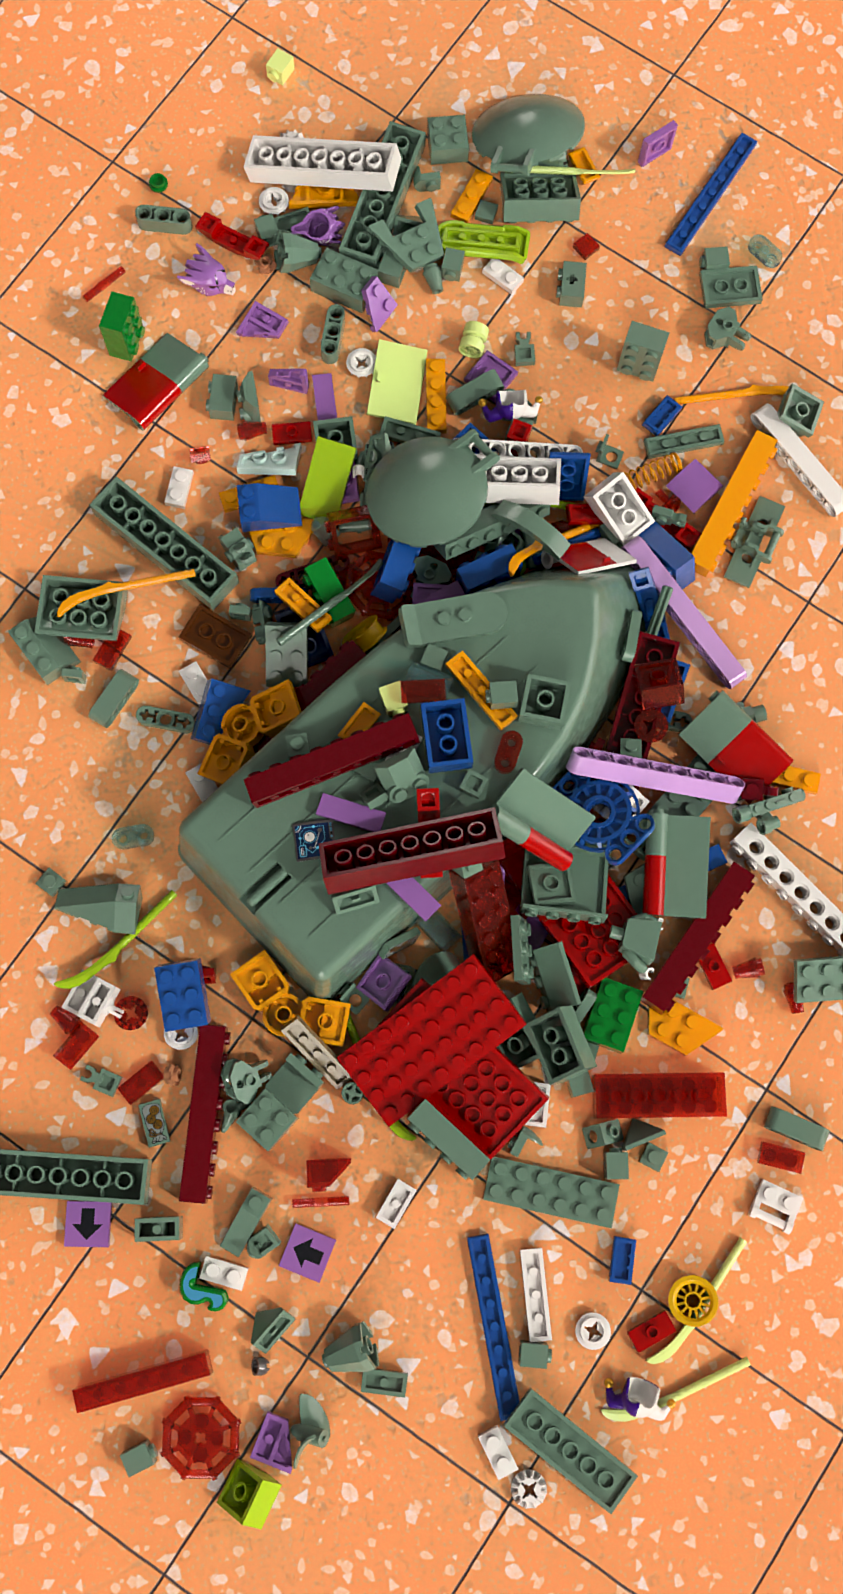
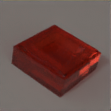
M587 233L573 243V248L586 260L599 250L600 245Z

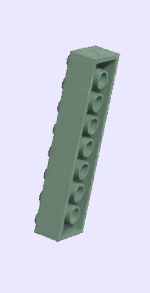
M392 121L389 122L381 143H397L401 156V163L393 192L362 190L339 247V253L376 269L378 261H381L384 247L379 243V239L374 234L371 235L367 231L369 225L383 219L392 233L395 217L399 215L414 177L415 169L423 154L426 132Z
M117 476L89 504L96 517L166 574L194 569L196 577L175 581L212 611L239 583L237 573Z
M0 1149V1195L145 1205L148 1204L152 1159Z

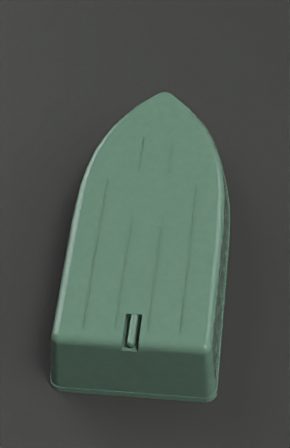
M625 565L591 573L576 574L566 566L552 569L540 568L474 592L487 591L499 595L507 605L508 615L506 623L500 631L491 635L473 636L433 645L448 651L440 673L420 666L426 647H406L402 629H400L380 643L330 685L181 822L178 853L181 860L308 997L335 1000L340 995V990L346 984L350 986L371 966L385 942L407 932L421 917L386 883L375 885L380 903L337 915L331 897L332 894L328 895L323 880L321 859L301 862L296 860L293 824L329 820L316 815L323 793L367 806L359 794L376 783H379L381 787L382 785L378 776L375 782H372L356 774L354 769L256 808L251 802L243 779L247 778L252 772H262L269 769V766L272 764H282L289 761L285 736L307 732L310 750L318 746L325 747L330 745L331 741L340 738L337 735L363 702L381 713V716L375 723L382 722L387 714L379 695V688L400 681L408 703V711L405 714L409 713L417 734L422 736V741L416 753L426 775L429 777L427 788H439L440 818L488 809L521 768H524L553 788L568 772L566 764L573 748L577 746L588 748L621 696L630 665L629 662L620 660L629 621V613L631 609L641 611L636 592H634L629 577V572L635 569L631 565ZM642 615L639 632L646 633L645 621ZM463 650L489 682L516 680L518 705L517 708L512 709L518 717L528 673L571 682L564 723L561 730L518 722L517 718L500 731L445 666L446 663ZM465 698L473 755V768L471 770L489 778L479 799L459 790L469 769L429 774L420 711L421 703ZM417 794L401 803H393L386 800L382 805L373 808L386 812L381 830L418 823ZM333 820L335 840L372 833ZM502 835V839L504 841L507 837ZM452 869L443 871V877H413L437 902L463 879Z

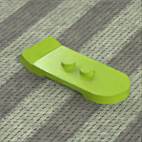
M458 220L445 221L438 226L444 253L447 247L465 251V256L512 260L519 264H523L527 259L530 232L522 227L515 225L473 224Z

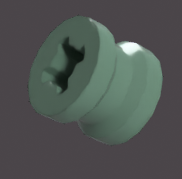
M354 1082L347 1083L342 1089V1098L348 1104H357L363 1098V1092Z

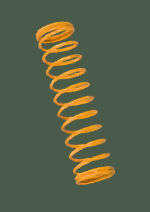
M672 452L670 455H665L664 459L658 458L657 462L653 460L650 462V465L645 463L643 468L638 466L636 471L631 469L629 474L626 472L624 474L629 477V482L636 490L630 472L636 473L637 483L640 488H643L642 480L637 473L638 468L643 470L644 480L647 485H650L649 477L644 470L645 465L650 467L651 477L654 482H657V476L651 464L653 462L657 464L658 474L661 479H664V473L658 461L660 459L664 461L665 471L668 476H671L670 467L665 459L667 456L670 457L674 472L679 473L682 471V463L678 454ZM673 455H674V457H675L676 460H677L678 467H677L676 462H675L674 459H673Z

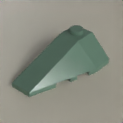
M117 883L59 889L55 909L76 918L86 919L93 925L98 924L106 927L107 930L114 933L135 934L143 899L140 885Z

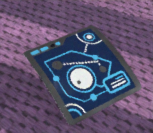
M331 819L293 824L297 862L320 859L318 843L335 840L333 820Z

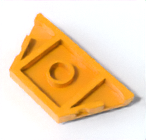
M297 185L292 200H289V209L356 206L359 197L354 189Z
M302 519V526L249 531L256 553L260 555L297 558L302 551V547L308 543L313 533L311 530L313 520Z
M675 1001L676 1003L669 1013L664 1011L662 1015L650 1007L648 1008V1035L684 1056H687L723 1030V1027Z

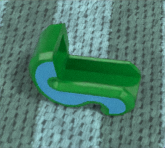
M201 1261L193 1262L185 1268L180 1278V1293L183 1299L194 1305L208 1301L209 1306L207 1309L209 1311L216 1312L222 1310L228 1304V1293L224 1289L196 1284Z

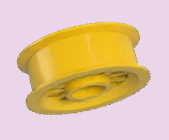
M372 615L351 629L343 638L342 644L353 640L366 652L385 635L387 628L379 624L377 615Z
M688 1275L678 1279L671 1287L668 1297L669 1307L673 1316L687 1326L700 1327L706 1325L715 1317L718 1310L719 1302L716 1290L710 1282L700 1276ZM691 1284H696L694 1291H692ZM688 1285L689 1292H687L683 1287ZM700 1285L704 1289L698 1294V1289ZM680 1290L684 1292L685 1296L678 1294ZM706 1291L708 1292L709 1296L701 1297ZM693 1294L697 1295L700 1299L699 1305L695 1308L690 1307L687 1303L688 1297ZM677 1297L684 1299V1302L677 1303ZM710 1299V1305L703 1303L704 1300ZM686 1305L681 1311L679 1310L678 1306ZM702 1306L709 1308L707 1313L701 1308ZM689 1309L688 1317L683 1314ZM698 1310H700V1311L704 1314V1315H703L702 1317H700V1318H699ZM693 1311L695 1312L696 1318H691Z

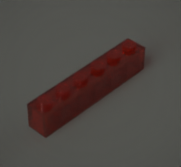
M206 1349L77 1386L72 1390L76 1411L81 1413L210 1376L213 1373L209 1350Z

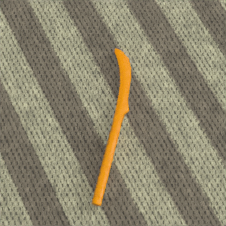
M753 384L745 389L674 397L673 400L678 404L755 395H784L789 386H758Z
M580 525L561 534L566 539H570L597 528L599 525ZM535 540L532 545L516 553L508 563L509 575L511 577L514 576L519 565L529 556L541 551L543 545Z
M189 569L123 583L108 581L104 585L78 592L68 597L58 608L57 617H61L75 605L90 598L131 588L196 577L195 570Z

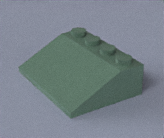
M500 172L504 222L535 223L536 221H546L552 223L554 221L572 222L579 220L581 197L576 175L530 173L529 176H525L522 173Z
M43 575L34 633L117 641L126 609L128 590L90 598L75 605L61 617H57L58 608L68 597L78 592L99 587L108 581ZM110 581L112 583H121L119 581Z

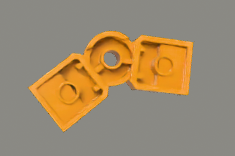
M289 679L253 696L250 700L251 706L237 704L224 714L221 722V729H223L224 734L219 733L214 736L197 772L198 775L222 785L255 755L253 746L260 742L264 735L270 738L276 736L302 712L293 684Z
M263 950L230 973V976L255 1011L263 1012V1023L274 1035L286 1037L281 1032V1027L299 1015L325 1044L344 1047L351 1007L350 1003L307 997L301 1002L296 996L289 994V983L266 950ZM283 1009H287L290 1012L289 1018L285 1021L280 1020L278 1017L279 1012Z

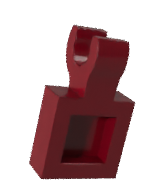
M743 778L745 787L742 791L741 799L763 801V795L778 796V786H765L764 779Z

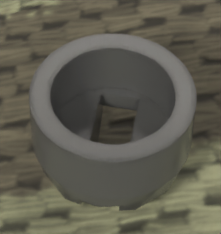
M265 1357L253 1358L251 1369L254 1376H262L269 1371L270 1368H267L269 1361Z

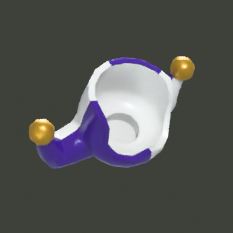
M526 390L496 391V406L492 410L487 407V401L483 398L478 401V405L482 408L487 422L492 423L503 418L507 420L519 419L520 417L534 418L538 414L543 398L537 396L534 405L529 406Z
M628 1377L623 1392L616 1395L612 1389L614 1385L611 1378L604 1380L607 1405L613 1409H625L633 1417H649L653 1420L662 1421L666 1418L669 1411L676 1406V1402L673 1399H669L667 1405L660 1408L657 1405L660 1388L645 1379Z

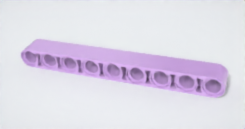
M636 536L622 546V550L637 559L635 564H630L635 570L649 567L659 595L663 585L673 588L666 611L724 686L732 689L747 677L744 668L640 536Z
M579 746L573 748L566 764L569 772L580 776L730 804L737 802L745 787L743 780L731 775Z

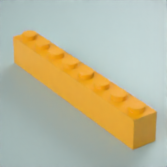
M756 430L691 553L695 557L696 573L706 577L709 571L714 572L718 564L715 561L717 555L722 556L727 547L724 544L726 538L731 539L736 530L732 528L734 523L739 524L744 514L741 512L743 506L748 507L752 496L749 494L752 490H757L761 482L758 479L759 475L765 474L769 467V464L766 463L768 458L773 459L778 450L775 447L777 439Z

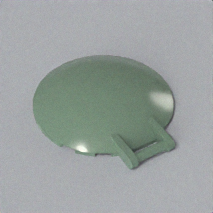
M548 94L519 95L500 101L484 111L473 126L472 141L476 146V151L482 157L487 156L491 158V173H498V171L513 172L529 176L532 167L538 166V162L545 160L552 162L563 157L564 152L568 149L573 150L584 135L585 120L580 109L564 98Z
M471 429L456 441L444 437H421L404 442L389 451L378 462L370 476L366 493L370 516L378 529L397 543L409 544L410 547L427 548V545H443L451 542L467 532L480 517L481 510L488 496L485 471L495 465L500 460V456L484 443L475 429ZM474 443L486 457L480 460L468 446Z

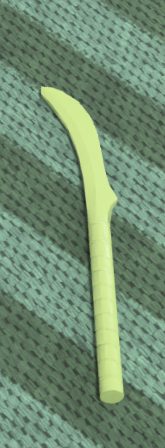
M533 166L530 173L557 175L635 173V169L587 170L575 167Z
M739 1237L729 1256L711 1282L716 1291L747 1243L741 1237ZM707 1291L704 1293L703 1297L709 1296ZM710 1299L704 1300L703 1303L709 1304ZM698 1310L699 1318L703 1314L700 1310ZM694 1311L692 1312L691 1318H696ZM684 1324L670 1343L645 1361L650 1364H657L670 1358L695 1327Z
M747 1357L742 1358L715 1373L660 1398L657 1405L662 1408L667 1405L669 1399H673L675 1402L751 1364ZM601 1409L602 1414L613 1421L626 1422L638 1419L628 1414L625 1409Z

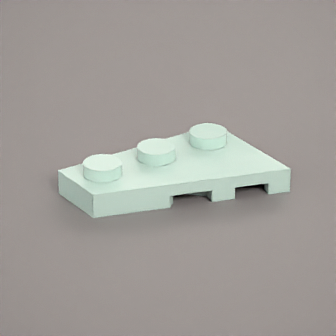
M301 443L294 444L293 448L284 449L283 446L277 447V451L267 453L262 450L241 454L237 464V473L247 475H296L302 450Z

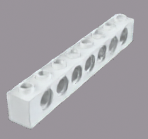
M752 823L748 824L730 842L732 850L737 855H742L747 860V865L752 870H757L762 875V880L767 885H772L777 890V895L784 901L787 900L792 905V910L799 916L802 915L807 920V925L814 931L817 930L822 935V940L827 945H832L838 951V956H843V942L840 939V935L843 934V913L769 839L761 835ZM749 845H755L758 853L751 852ZM765 859H769L772 862V868L765 866ZM780 874H784L787 877V883L780 881ZM795 889L801 890L802 898L796 897ZM810 904L816 905L818 909L817 914L811 912ZM826 919H829V920L832 921V923H833L832 929H829L828 927H826V925H825V920H826Z

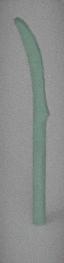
M379 558L374 566L352 586L331 598L312 612V614L277 638V643L282 646L335 607L378 571L383 564L382 559Z

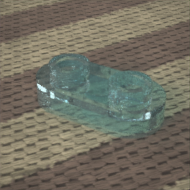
M754 235L750 239L748 249L760 262L768 268H775L780 264L783 256L782 252L763 235Z
M140 824L116 829L112 834V842L118 849L124 850L147 846L153 842L155 835L150 826ZM142 833L148 834L146 839H141ZM126 836V842L121 843L120 838Z

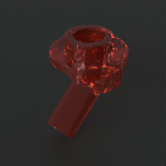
M661 488L655 493L664 503L661 507L672 509L674 513L679 510L681 505L679 497L672 495L669 498Z

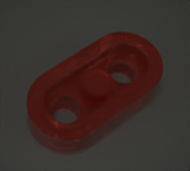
M507 731L501 738L494 760V767L501 774H509L515 769L523 745V738L516 731ZM509 740H513L515 742V746L511 747L508 745L507 742ZM506 760L508 761L509 765L507 767H503L501 765V761Z

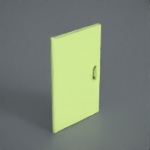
M379 339L366 415L385 418L386 416L416 425L427 349Z

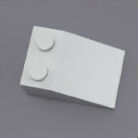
M624 472L612 473L584 496L592 511L623 546L655 522Z

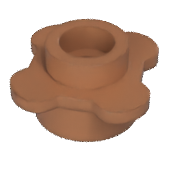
M266 253L259 260H254L261 274H269L277 267L270 253Z
M170 1064L164 1070V1081L170 1086H178L182 1078L181 1069L178 1064L175 1066Z

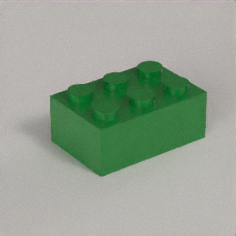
M111 291L99 328L109 356L132 362L133 356L138 353V343L140 338L144 336L145 327H143L142 317H140L139 307L136 305L135 298Z
M326 557L304 568L302 582L307 590H311L313 595L311 598L320 606L345 591ZM348 596L327 612L332 617V621L327 624H330L331 628L353 618L356 610Z
M608 978L600 981L596 990L597 998L590 1008L583 1029L587 1042L620 1054L623 1053L644 991Z

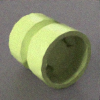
M478 321L467 322L459 344V352L473 359L482 357L485 348L483 343L487 341L489 328Z

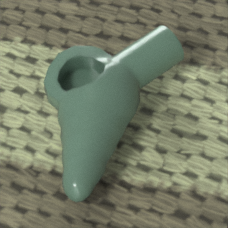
M234 1099L226 1100L223 1104L224 1116L221 1132L225 1133L239 1117L241 1111L248 1108L251 1103L246 1105Z

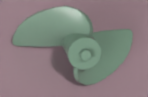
M303 1393L299 1395L301 1423L294 1424L290 1429L296 1440L301 1441L294 1459V1469H297L301 1454L308 1444L324 1448L330 1438V1424L322 1406L314 1397Z

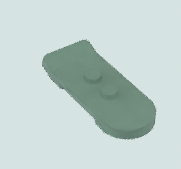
M485 591L418 604H404L399 608L398 614L405 646L408 648L426 647L428 644L435 645L436 643L497 633L506 623L508 609L505 601L499 595Z

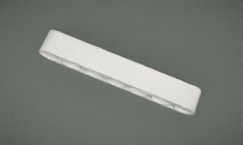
M766 403L752 413L750 418L753 425L759 431L778 440L775 445L778 448L777 453L825 511L832 517H836L843 512V489L791 427L779 419L775 408L771 404Z
M482 439L490 449H497L500 457H516L512 455L511 449L517 451L518 457L535 458L531 456L530 450L536 452L537 458H548L550 451L583 453V450L577 445ZM474 443L468 446L471 450L472 447L478 448ZM478 448L479 454H475V455H476V456H485V455L481 452V450Z

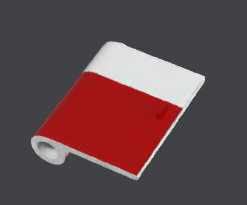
M606 538L571 544L560 560H557L545 551L541 553V562L546 569L566 566L576 574L591 573L637 562V559Z

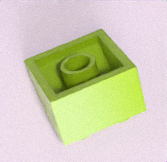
M237 1459L217 1504L241 1525L262 1529L282 1485L266 1472Z

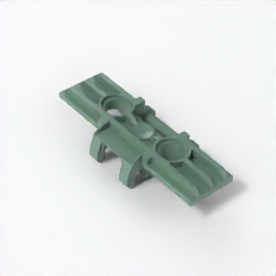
M759 496L749 521L746 522L747 518L742 517L736 535L733 536L731 547L735 549V552L724 578L750 588L760 563H771V556L778 540L784 534V530L777 527V524L785 506ZM758 521H764L766 525H763ZM764 535L771 537L763 553L759 551V545ZM742 555H750L752 562H743Z

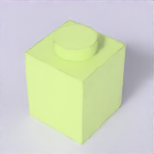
M277 48L266 64L267 77L281 85H284L295 69L294 57Z
M400 681L379 688V695L388 716L394 717L397 714H405L408 711V703Z

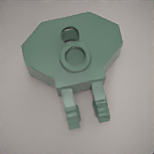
M731 307L717 310L704 334L707 347L713 350L723 346L728 348L730 345L737 350H744L745 343L740 339L749 341L751 334L740 327L741 323L737 321L736 310Z
M234 526L231 528L232 531L224 536L220 535L218 538L226 551L224 554L230 563L233 562L241 572L256 562L257 559L252 550L254 545L248 537L245 538L239 529Z
M429 555L415 558L414 563L416 564L412 573L416 583L450 585L452 574L446 563Z
M235 1058L225 1061L221 1077L226 1095L246 1105L253 1102L258 1088L262 1086L261 1083L272 1078L271 1072H265L261 1075L258 1073V1070L269 1065L268 1060H261L253 1064H248Z

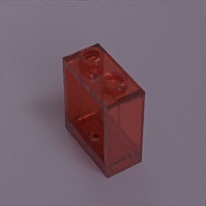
M367 505L326 513L327 521H324L326 533H330V539H327L329 551L334 552L336 558L382 548L380 530L373 522ZM363 519L368 520L369 539L338 544L336 525Z

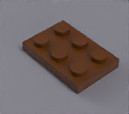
M200 604L179 635V640L231 669L251 639L252 634Z

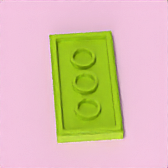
M317 437L300 503L301 516L311 519L324 516L334 526L337 525L357 447L324 437Z

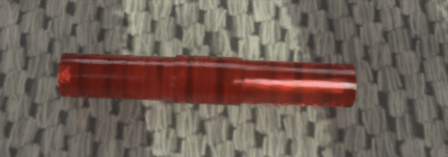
M120 266L82 297L86 302L90 301L126 273V271Z
M349 1196L292 1199L293 1208L350 1205Z

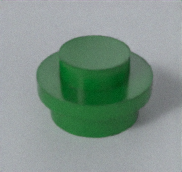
M160 173L153 174L149 180L150 189L156 193L165 191L168 187L167 178Z

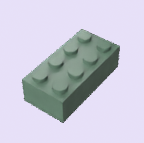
M426 1099L407 1118L410 1121L408 1126L416 1134L421 1132L426 1137L424 1141L432 1149L437 1147L442 1152L439 1156L449 1165L453 1162L458 1167L455 1171L465 1180L468 1177L473 1180L490 1161L481 1150Z

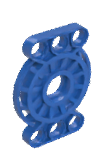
M568 771L553 787L589 812L595 805L599 804L609 808L610 815L608 819L602 823L593 821L579 838L580 843L576 842L575 845L589 852H605L606 859L611 865L617 866L622 864L655 829V822L652 816L640 814L639 801L628 784L580 776ZM566 782H573L575 786L571 791L563 789ZM619 784L622 785L623 787H625L629 792H625V791L619 786ZM631 797H633L635 801L636 808L632 807L630 801ZM647 819L651 822V826L648 829H641L639 823ZM627 835H634L636 837L635 843L628 845L624 842ZM585 844L597 845L598 848L588 847ZM619 850L621 857L618 860L610 859L611 851Z

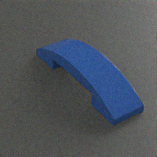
M649 567L629 572V577L645 621L646 631L659 598ZM664 615L657 636L670 639Z

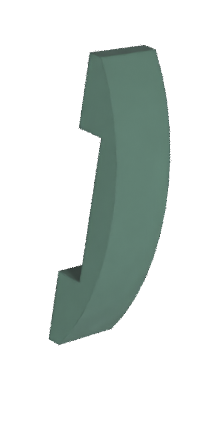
M503 500L492 513V517L507 527L512 524L543 545L542 550L557 560L561 559L571 545L555 527L521 505Z

